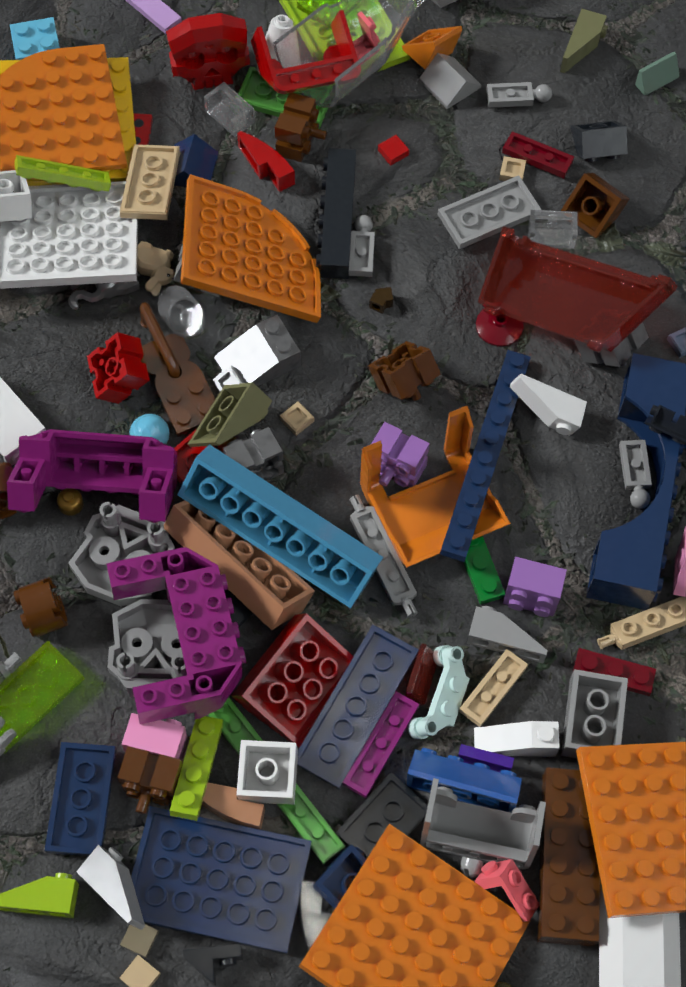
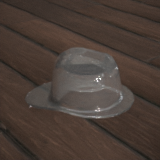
M175 285L166 288L161 293L157 304L158 312L177 336L185 338L204 330L202 326L205 322V313L189 291L184 287Z

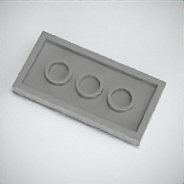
M518 175L438 209L437 215L457 247L462 249L541 215L542 209Z

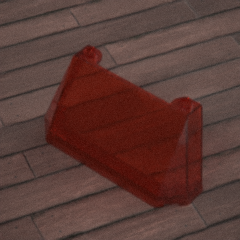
M503 226L478 303L485 308L484 312L497 317L498 314L585 343L593 351L601 352L603 349L611 352L676 291L677 285L670 277L661 274L658 277L652 275L650 278L533 242L524 235L521 239L514 234L515 231L513 229Z

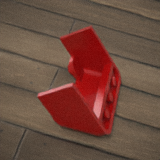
M340 10L331 23L336 45L329 46L324 51L323 60L288 68H282L279 61L271 58L262 26L257 27L251 39V44L262 78L280 94L293 93L354 79L360 70V64L344 10Z

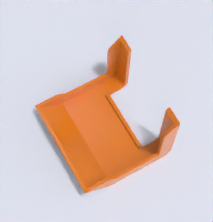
M468 406L450 412L448 417L444 453L452 471L393 494L389 498L383 486L379 483L382 456L381 440L362 448L360 475L362 491L369 506L374 507L401 562L406 568L440 554L472 458L469 450L474 426ZM489 488L472 540L511 524L499 501L492 495Z

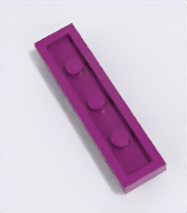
M397 691L395 692L342 783L343 786L367 798L408 727L410 720L419 708L418 703Z

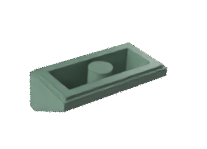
M672 52L640 69L635 84L636 87L644 95H648L679 77L677 54Z

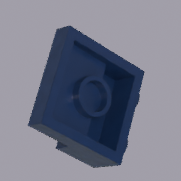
M351 844L335 859L312 887L335 909L366 861L367 855L360 848L354 847Z

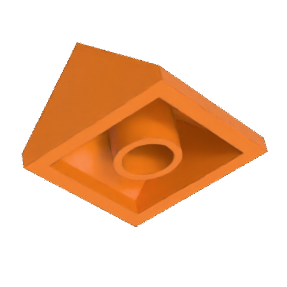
M462 26L429 29L402 45V49L426 70L437 53L444 55L453 53L462 33Z

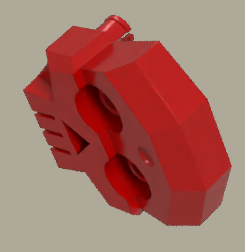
M223 13L189 17L166 31L171 49L169 58L173 77L186 79L192 83L194 90L204 89V87L211 88L213 85L218 87L221 84H233V76L237 71L250 64L245 19Z

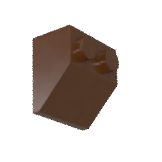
M584 173L560 213L594 238H598L618 218L630 198L595 173Z

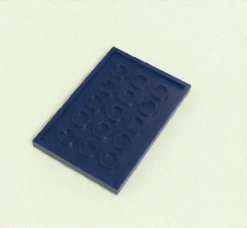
M150 806L131 876L144 923L288 954L312 841L198 817L197 821L170 816V810Z

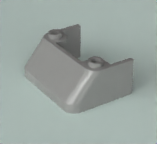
M433 778L420 845L429 850L484 862H500L513 859L518 869H528L540 844L546 802L540 801L537 810L530 805H519V808L513 809L512 813L457 801L458 797L453 794L452 789L438 787L439 779Z

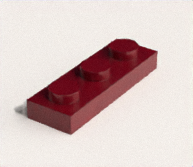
M513 131L502 149V153L505 155L526 160L527 164L561 178H565L574 161V156Z
M579 648L577 651L573 671L576 669L628 678L627 690L650 696L656 673L655 668Z

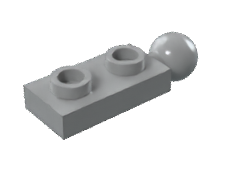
M531 82L487 84L486 88L489 108L533 106L534 98L544 103L549 101L552 96V90L548 85L541 84L536 89H532Z
M360 215L354 222L357 231H351L349 276L372 277L375 232H370L373 227L372 219L367 215Z
M645 440L620 441L619 450L625 490H634L630 496V502L635 508L643 509L650 503V495L644 489H650L652 486Z

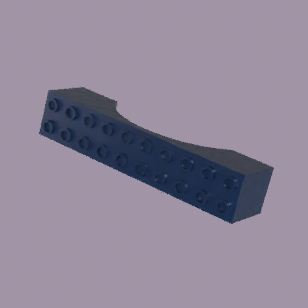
M635 353L631 357L624 377L617 419L626 424L641 440L646 442V448L651 456L656 475L655 497L650 506L634 520L620 527L601 532L593 554L586 598L648 610L651 602L655 603L658 593H661L663 578H660L661 569L664 570L667 560V554L663 553L665 546H668L671 531L667 529L668 524L673 519L674 508L671 507V504L677 494L678 485H675V479L680 473L681 462H678L679 455L683 453L684 445L675 442L672 436L664 432L663 434L653 432L649 429V425L644 423L649 415L653 417V415L649 414L653 405L659 406L660 404L676 412L672 419L676 423L680 415H686L685 363Z

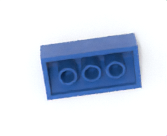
M422 748L421 751L415 749L407 774L406 786L408 788L430 793L433 778L439 779L438 787H447L453 790V794L458 797L457 801L510 813L515 809L522 778L516 777V773L508 770H501V772L490 770L488 765L483 763L467 764L463 762L462 758L449 755L445 758L438 756L436 751Z

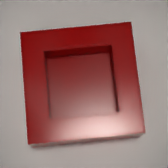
M397 135L378 144L379 153L390 166L409 156L408 147Z

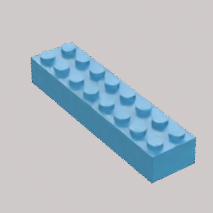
M210 444L195 458L177 494L349 608L359 598L383 559L381 555Z

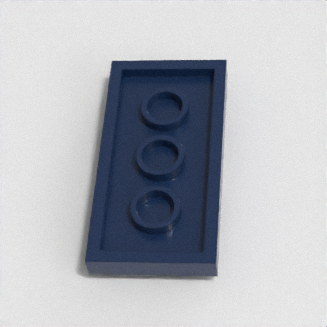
M61 742L45 844L46 853L89 856L98 845L103 847L117 750L116 746Z

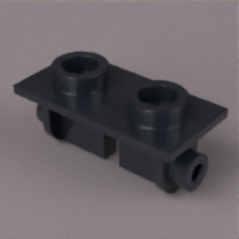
M660 404L659 406L653 405L649 413L653 417L649 415L644 424L649 425V429L658 434H663L664 432L672 436L675 442L686 445V417L680 415L676 423L672 421L676 412Z

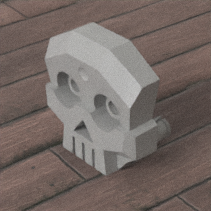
M110 502L103 503L99 509L100 513L92 516L84 531L85 541L69 561L71 570L88 594L118 606H127L140 599H154L156 592L114 600L106 563L175 549L168 532L164 529L165 522L153 523L147 520H139V512L121 505L115 506L113 503L111 505ZM103 550H109L107 555H101Z
M140 599L112 614L115 645L109 647L107 668L109 673L123 684L130 697L134 698L132 687L187 675L181 647L177 649L172 647L173 644L180 643L171 602L168 603V600ZM135 642L142 643L140 647L133 646ZM158 665L160 669H154V667Z

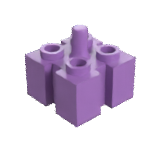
M384 422L371 443L373 444L380 440L382 443L381 477L379 483L387 486L393 476L395 483L398 485L413 487L427 466V454L430 443L413 435L409 437L403 434L401 429Z

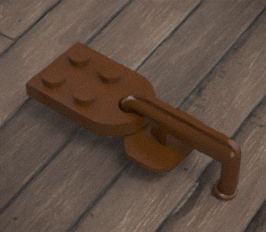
M143 302L140 305V323L142 327L149 329L154 341L142 347L144 355L141 362L146 363L148 374L156 376V392L177 437L199 427L214 403L215 398L200 368L189 361L190 350L184 338L178 334L164 336L151 306Z

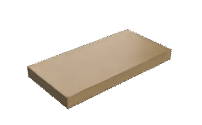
M134 144L119 212L121 218L167 220L180 157V146Z

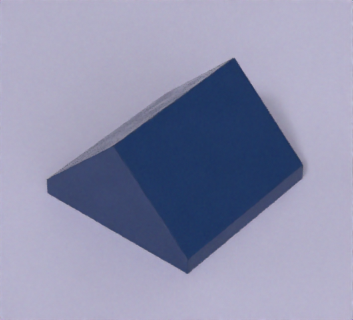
M195 134L174 144V146H180L175 186L187 187V179L190 174L212 180L219 155L217 150Z

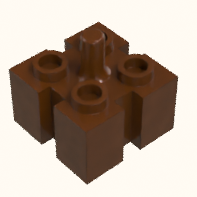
M289 93L284 104L283 113H280L275 125V139H277L275 147L282 157L302 163L305 154L308 155L310 152L312 137L322 140L326 139L327 131L320 130L319 124L316 123L319 109H316V99L296 93Z
M408 341L393 349L392 353L387 357L382 356L368 365L379 391L387 394L390 393L401 400L410 397L413 401L419 400L421 394L418 386H428L433 383L436 377L441 375L431 350L423 346L417 348L416 344Z
M127 746L117 778L120 784H122L123 791L127 792L126 795L128 797L139 799L136 812L146 814L151 797H153L152 802L161 806H168L169 803L172 804L183 764L181 759L161 754L155 755L149 753V751Z

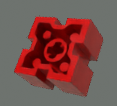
M117 332L105 341L106 348L98 347L87 356L90 373L96 376V379L92 381L96 399L119 404L131 395L132 389L138 390L150 379L146 363L141 362L144 353L140 338Z

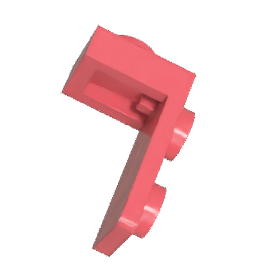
M361 11L357 15L363 35L353 41L360 65L380 53L378 47L380 40L374 31L376 25L370 16L366 17Z
M513 859L486 863L481 868L482 872L476 878L475 883L483 889L502 886L523 922L529 921L539 907V902Z

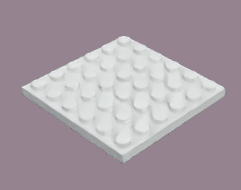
M126 181L111 182L109 192H97L90 188L71 187L67 184L28 186L31 193L32 219L0 222V289L137 281L138 219L121 218L119 213Z

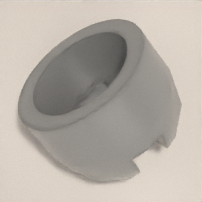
M462 857L461 872L467 877L476 878L482 872L481 868L484 861Z

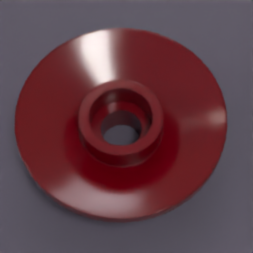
M493 304L487 306L478 314L476 319L478 335L483 341L493 346L511 345L520 338L523 332L524 324L521 315L508 305Z

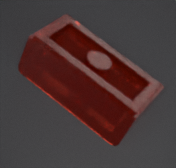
M423 643L420 645L405 695L421 705H424L437 667L433 659L434 651Z

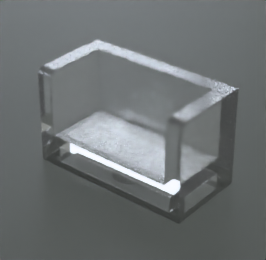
M225 82L204 96L205 111L234 137L237 136L238 132H243L255 123L254 108Z
M530 210L528 246L575 248L578 235L577 212Z

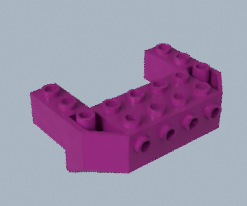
M52 429L41 431L39 434L32 436L19 437V459L7 481L8 510H17L22 513L35 512L46 486L55 487L56 489L74 488L82 491L100 490L107 493L126 492L139 495V520H147L153 523L165 522L177 486V451L153 437Z
M187 547L106 563L114 600L166 590L168 603L171 602L187 672L186 676L132 687L139 723L145 724L189 713H194V718L200 719L221 709L242 678V663H246L243 646L238 647L236 639L240 638L237 622L232 623L230 614L234 613L231 598H226L224 590L228 589L225 574H220L218 565Z

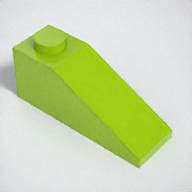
M56 873L55 877H43L0 893V911L74 918L79 884L75 879H72L71 874Z

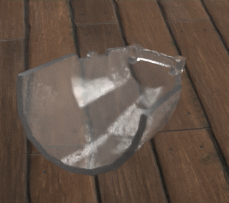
M340 0V2L331 6L326 3L273 42L277 59L282 68L323 60L324 51L329 46L336 45L331 23L340 10H344L352 41L363 35L357 13L362 11L366 17L370 16L376 25L374 31L380 40L378 45L335 78V84L298 91L303 96L316 99V105L319 107H334L382 68L414 15L416 8L426 0Z

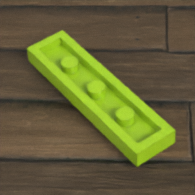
M16 155L15 158L16 175L25 179L35 178L48 183L58 182L71 187L90 188L97 192H109L110 190L109 172Z
M208 716L195 719L170 807V816L194 821L198 820L223 728V719Z

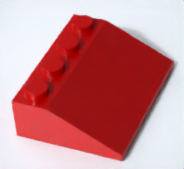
M307 613L295 614L231 696L252 715L289 742L296 743L297 748H300L354 656Z

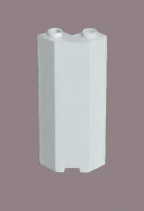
M600 879L599 987H681L679 913L608 918Z

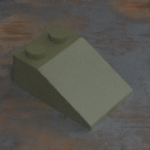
M253 382L224 385L188 445L190 447L208 446L209 444L216 446L224 443L261 421L267 415L268 407L272 400Z

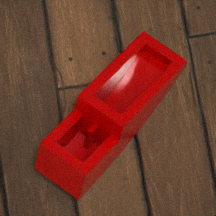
M242 131L237 133L238 147L260 179L269 176L279 192L295 185L294 169L276 150L252 135Z

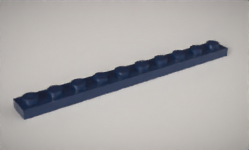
M511 350L507 351L440 555L465 562L517 402L518 395L510 388V384L520 374H526L530 356Z

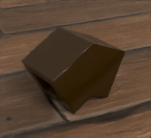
M391 287L376 289L369 300V308L383 314L386 308L393 307L394 299Z

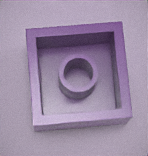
M515 557L503 604L508 605L514 610L526 609L533 611L534 614L541 617L554 616L561 597L567 570Z

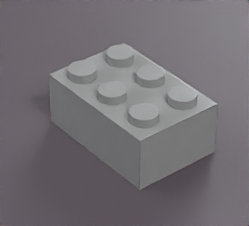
M574 669L569 682L561 756L577 758L576 750L579 747L621 745L628 678Z

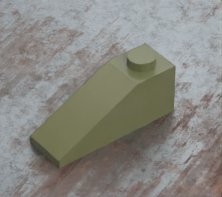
M581 9L563 56L561 73L567 72L598 47L600 38L605 39L608 26L605 25L606 15Z

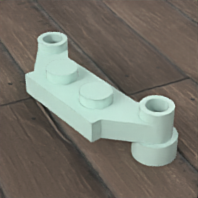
M443 645L438 646L434 650L433 659L435 663L444 668L427 716L413 718L408 724V733L412 738L425 739L428 736L435 735L444 727H454L470 680L465 674L462 662L464 652L461 647Z

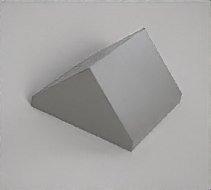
M437 53L419 78V82L446 109L481 88V84L454 57Z

